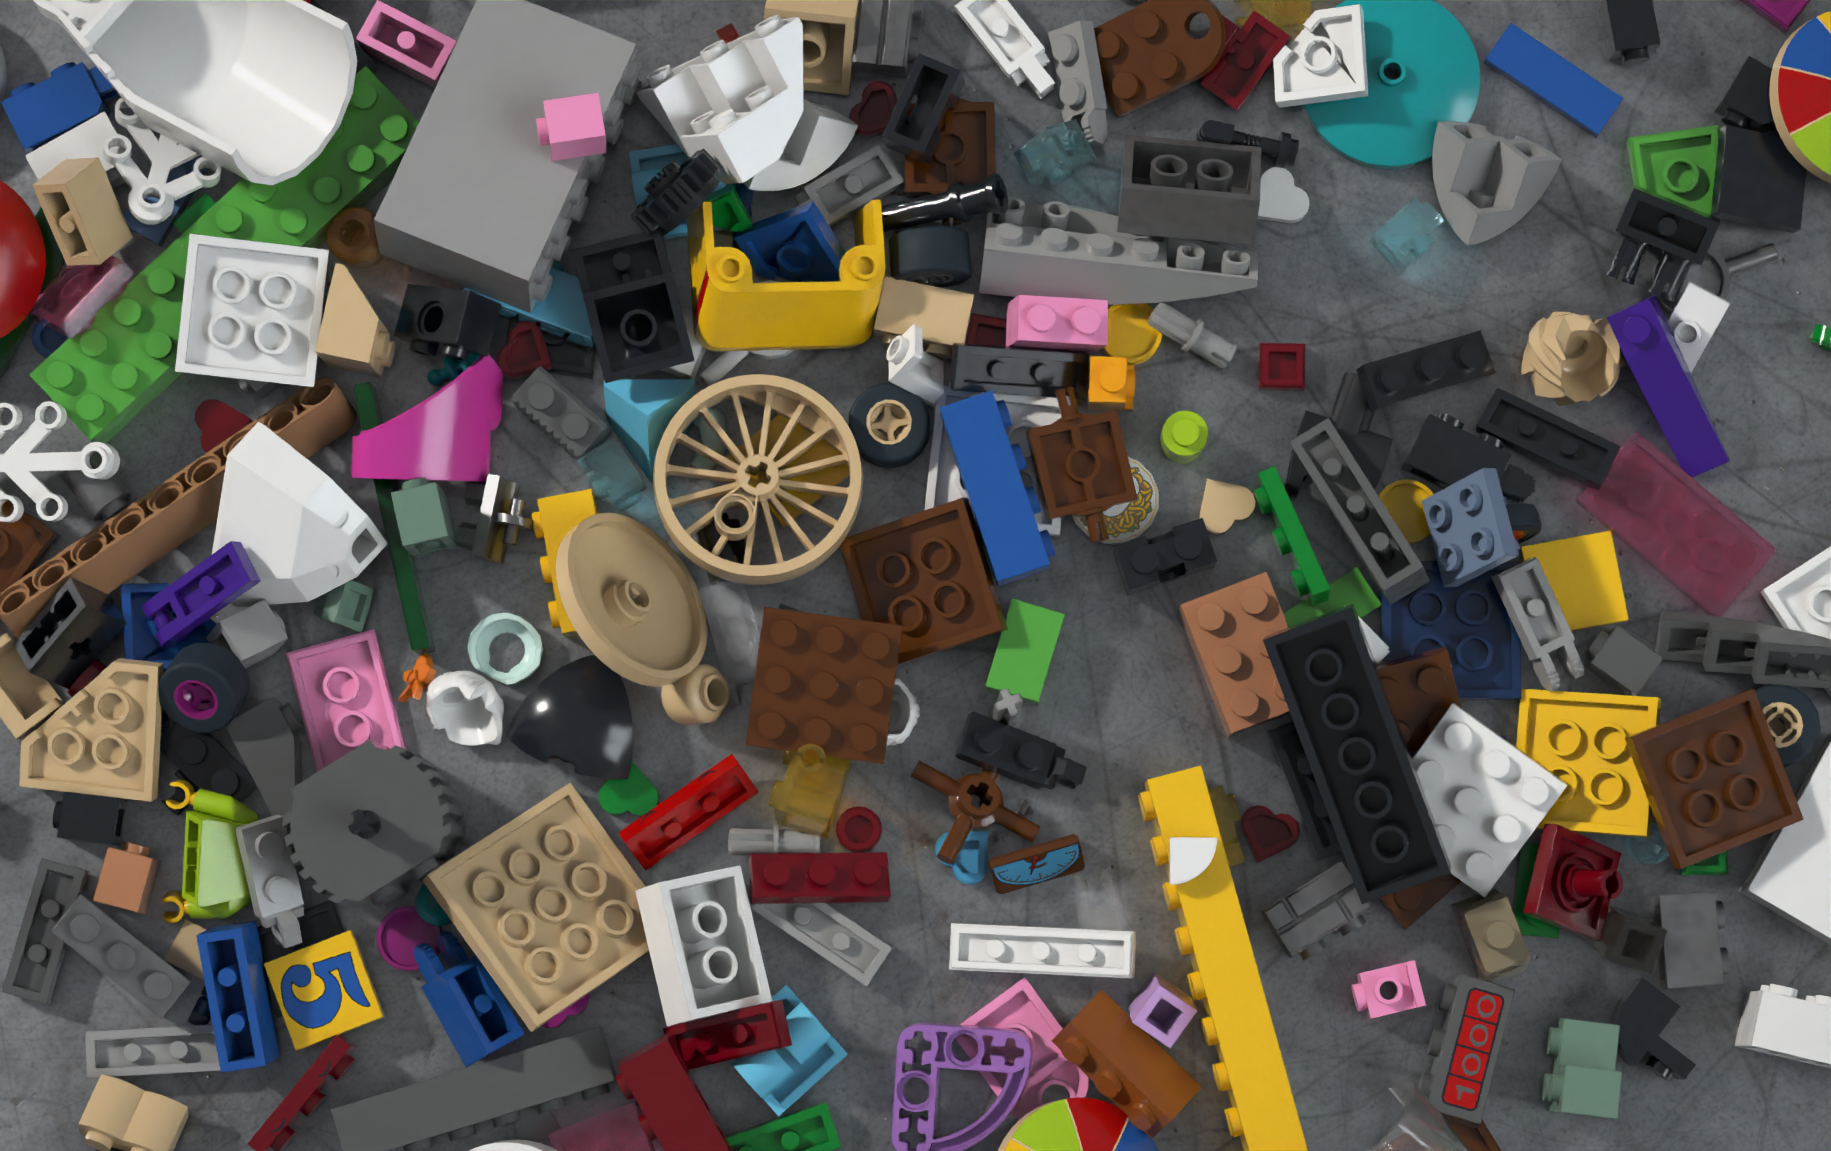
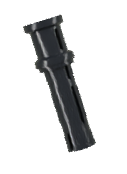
M995 173L988 175L985 181L967 185L959 181L952 183L946 192L882 205V219L887 218L882 220L883 234L948 218H953L963 223L970 221L973 215L991 211L996 215L1004 214L1008 209V194L1004 181L999 174Z

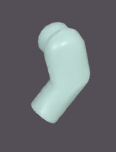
M710 407L707 409L729 437L726 418L722 412L716 408ZM698 416L693 420V423L700 430L703 445L723 455L727 448L705 420ZM697 452L689 462L693 468L712 470L716 465L715 462Z

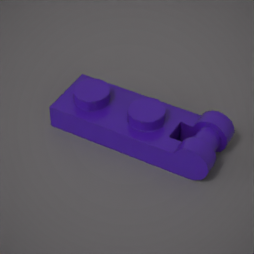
M230 541L144 603L142 609L148 621H154L158 629L155 635L161 647L169 648L182 642L187 637L186 634L261 582L242 543ZM172 609L174 610L177 618H175L174 620L170 614Z

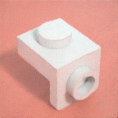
M913 324L902 336H896L888 347L886 358L889 361V382L934 404L944 394V361L923 351L922 328Z

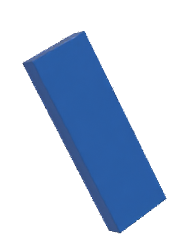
M1510 23L1484 61L1485 64L1595 138L1623 100V97L1512 23Z

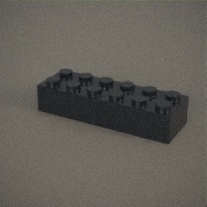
M1354 604L1265 636L1263 639L1264 645L1361 903L1364 904L1451 873L1450 860Z

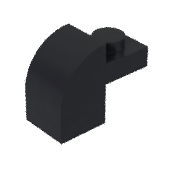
M1637 978L1633 981L1613 1011L1610 1024L1617 1025L1619 1038L1617 1053L1629 1066H1637L1643 1056L1646 1055L1650 1059L1645 1065L1661 1078L1669 1081L1673 1076L1676 1079L1685 1080L1696 1064L1659 1037L1660 1033L1680 1008V1005L1644 978Z

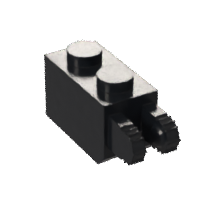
M1439 413L1438 417L1432 414L1428 415L1401 468L1441 489H1445L1482 468H1496L1503 497H1506L1507 500L1511 499L1516 504L1519 502L1523 503L1528 496H1531V493L1535 492L1536 480H1533V476H1530L1529 473L1525 474L1524 470L1508 463L1512 454L1503 450L1505 443L1486 433H1480L1479 437L1462 430L1464 424L1460 420L1445 413Z

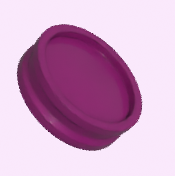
M415 906L399 907L388 913L381 921L376 936L377 947L382 958L394 968L405 971L420 970L414 958V947L421 943L429 944L438 956L440 951L436 940L438 934L442 933L441 926L425 922L418 915Z

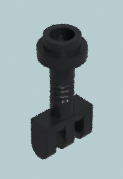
M1214 120L1206 121L1196 134V141L1261 147V155L1273 157V167L1284 168L1285 165L1293 167L1299 146V140L1292 139L1289 133L1281 132L1278 140L1259 136L1255 137V135L1235 131V125Z

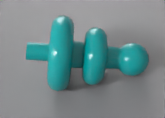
M469 354L467 361H456L455 359L445 357L443 361L444 368L431 370L427 375V380L433 386H439L448 378L453 381L480 356Z

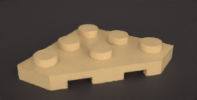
M123 658L112 662L92 682L60 707L54 715L21 741L19 786L148 802L157 799L162 717L158 687L160 677L164 673V663Z

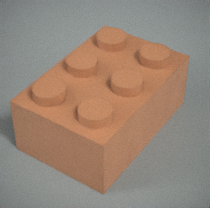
M1267 572L1181 604L1178 609L1180 618L1227 737L1290 714L1263 642L1265 636L1288 628Z

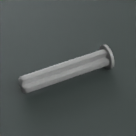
M1008 688L1001 690L998 699L989 708L988 717L1019 729L1023 724L1025 716L1020 693L1011 696Z

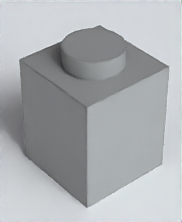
M265 599L219 621L206 637L209 643L226 648L238 657L245 668L274 655L288 639L283 620L278 613L270 609Z

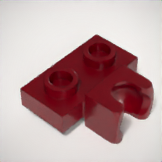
M1255 10L1241 29L1222 15L1226 26L1224 52L1216 66L1200 83L1237 112L1272 67L1275 56L1292 39L1291 36Z

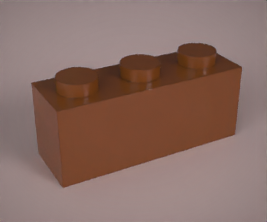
M1102 989L1052 1040L1061 1050L1063 1056L1080 1068L1094 1082L1098 1091L1104 1096L1109 1097L1128 1116L1131 1123L1138 1129L1143 1130L1151 1139L1167 1126L1202 1088L1144 1030L1132 1023L1131 1017Z

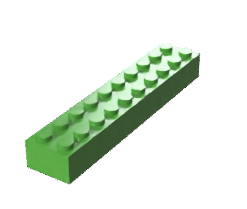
M365 66L355 75L353 94L339 128L322 153L297 176L274 185L253 183L244 178L239 181L29 375L55 403H59L65 408L67 416L90 441L107 444L183 374L182 372H175L190 234L318 249L327 241L328 231L330 232L334 223L338 222L332 235L393 180L419 121Z

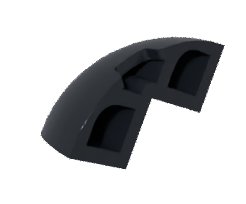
M595 655L586 656L564 665L546 677L526 697L509 725L506 738L528 755L544 763L548 759L558 758L563 762L572 763L575 766L576 774L603 779H628L633 755V723L629 699L621 676L606 666Z

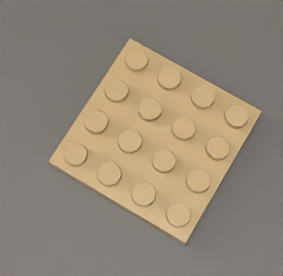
M571 783L430 872L422 880L531 1032L649 953L635 890L646 886Z

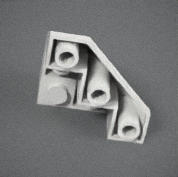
M779 15L769 17L756 25L753 32L727 44L724 40L717 41L700 52V56L677 67L671 68L670 65H666L653 71L646 77L648 84L636 91L641 102L688 157H691L702 148L708 152L719 164V169L714 173V176L724 184L744 183L778 161L804 111L803 24L799 17L781 19Z
M258 422L227 455L212 554L230 541L241 542L261 582L231 602L230 605L233 607L252 606L264 599L268 605L309 602L358 577L388 544L369 516L327 474L262 423Z

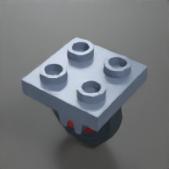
M1482 468L1422 500L1444 587H1458L1519 556V544L1533 538L1542 529L1539 512L1533 504H1508L1507 498L1503 497L1496 468Z

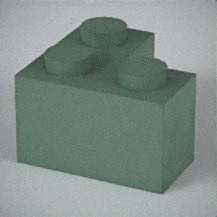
M1562 1018L1557 1020V1027H1550L1547 1039V1054L1554 1055L1552 1074L1545 1073L1542 1086V1101L1549 1102L1548 1111L1618 1119L1622 1072L1615 1071L1620 1025Z

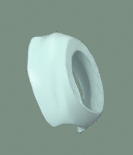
M497 613L481 620L473 629L469 638L468 652L470 661L475 669L506 685H513L530 677L537 670L541 663L543 647L540 634L525 618L510 613ZM504 633L517 635L521 638L525 648L523 659L509 673L497 671L489 664L490 645L495 637Z

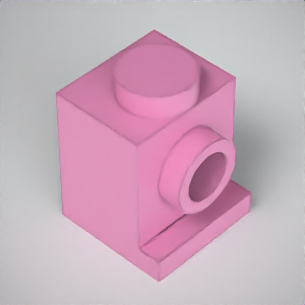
M1415 960L1356 974L1358 983L1351 985L1357 1011L1365 1010L1367 1019L1426 1006ZM1386 981L1393 983L1396 987V994L1390 1000L1384 999L1379 991L1381 984Z

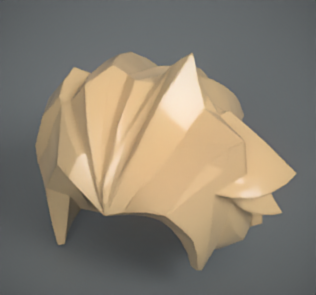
M1553 312L1547 319L1542 318L1538 320L1529 332V340L1522 360L1521 375H1531L1535 395L1553 398L1558 406H1564L1579 401L1590 402L1598 394L1600 397L1606 395L1617 382L1620 368L1625 366V362L1622 357V350L1607 318L1594 320L1589 315Z

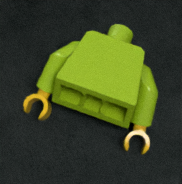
M185 780L174 781L169 785L182 788L185 792V800L177 802L167 799L165 800L166 804L172 809H181L187 805H192L194 811H186L182 892L171 890L161 899V902L166 903L170 901L176 903L180 911H167L162 917L167 923L178 922L184 914H189L192 919H227L252 903L235 830L236 827L258 821L259 818L255 811L232 796L199 789L195 792L189 782Z

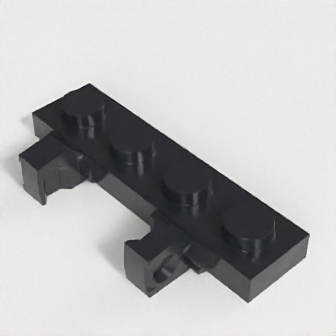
M162 708L160 751L179 769L174 774L180 780L189 782L195 792L199 789L232 796L241 803L258 788L250 772L211 733H195L181 728L169 719ZM175 787V793L169 799L183 802L185 800L184 790L180 787ZM165 800L161 801L174 815L177 814L178 816L189 806L187 805L181 809H172L168 807Z

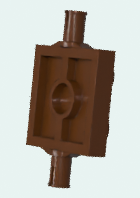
M959 98L954 111L947 109L940 125L942 138L930 165L905 155L906 196H928L946 192L952 183L962 181L967 185L985 181L988 175L996 173L994 102H970ZM910 103L906 117L910 116L916 103ZM950 218L942 220V225L950 226ZM953 219V226L961 225V222Z
M1074 387L1057 390L1055 394L1061 418L1050 425L1026 431L1046 520L1070 515L1085 517L1091 540L1090 543L1104 541L1110 538L1107 533L1103 512L1114 505L1138 499L1117 410L1096 415L1079 413Z

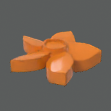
M424 652L417 659L413 669L404 672L403 680L409 684L397 699L398 701L405 703L411 696L420 701L423 688L428 691V686L433 681L437 672L433 669V660L430 654Z

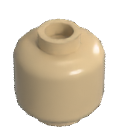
M698 664L690 673L672 684L662 686L661 689L662 705L666 714L674 722L682 725L704 724L716 721L723 715L730 696L729 686L723 674L716 667L709 664Z

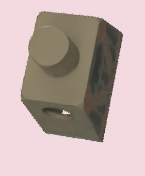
M1492 889L1486 897L1478 894L1451 904L1479 979L1495 983L1526 971L1530 962V956L1506 895L1496 889Z

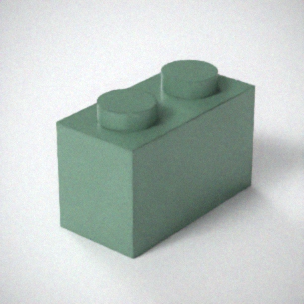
M426 478L413 479L401 483L402 490L391 492L402 546L413 557L458 547L455 543L456 533L447 494L436 482L429 483Z

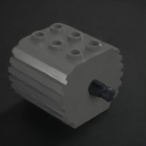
M370 739L289 789L294 796L291 811L283 815V827L291 829V833L284 837L286 846L295 848V853L290 855V858L294 865L304 867L299 872L302 878L317 882L312 888L318 894L333 895L328 900L336 904L356 906L363 902L389 906L409 893L406 887L407 884L416 879L422 881L427 874L454 856L457 842L465 838V827L457 824V821L464 817L462 809L452 803L458 799L455 790L445 787L450 782L444 775L435 772L437 768L431 762L397 745L388 749L387 746Z

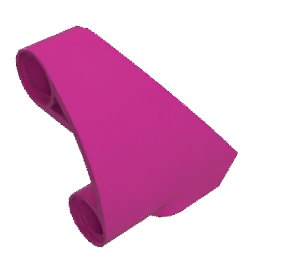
M489 354L488 357L480 356L463 373L434 395L395 418L372 429L364 430L359 436H352L351 477L487 481V476L490 474L491 432L498 427L501 421L503 373Z

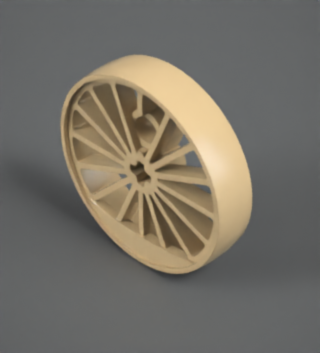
M750 374L728 378L712 384L694 395L678 410L668 424L656 452L653 469V487L657 510L665 530L680 551L693 563L710 574L731 582L748 585H768L792 580L810 572L828 559L842 544L854 524L860 507L863 469L860 452L848 424L827 399L806 385L788 378L766 374ZM739 398L765 407L759 453L756 455L753 451ZM732 400L747 458L743 456L707 409L722 401ZM771 411L789 419V422L767 457L765 456ZM701 416L738 464L688 437L683 432L694 419ZM797 424L813 433L812 436L775 462ZM821 440L841 453V455L782 470ZM681 443L732 473L670 465L669 461L675 445ZM846 464L849 469L850 486L845 488L786 479ZM760 471L766 472L767 485L760 482L756 488L750 486V476L748 474L756 476ZM673 475L727 482L730 484L670 499L667 494L666 479L667 476ZM784 490L847 498L839 520H836ZM724 496L718 501L713 510L686 530L681 526L672 510ZM778 499L832 528V530L821 542L814 546ZM768 502L807 552L788 561L783 560ZM758 505H761L776 564L750 565ZM732 507H738L747 513L748 520L740 528H730L722 521L723 513ZM714 521L716 530L721 537L712 552H709L691 537ZM747 537L743 564L718 557L728 540L739 541Z

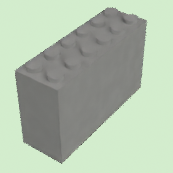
M476 0L374 218L379 254L531 313L537 300L543 302L546 299L553 281V276L549 275L550 269L555 260L563 261L571 241V236H568L567 232L572 221L578 223L581 221L589 201V197L584 196L590 182L598 183L606 164V158L602 157L603 154L551 161L549 145L540 146L536 118L544 117L543 101L599 93L606 134V146L608 143L615 145L624 123V119L620 118L625 104L630 106L634 104L638 96L636 91L641 87V81L637 79L641 62L636 61V43L526 0Z

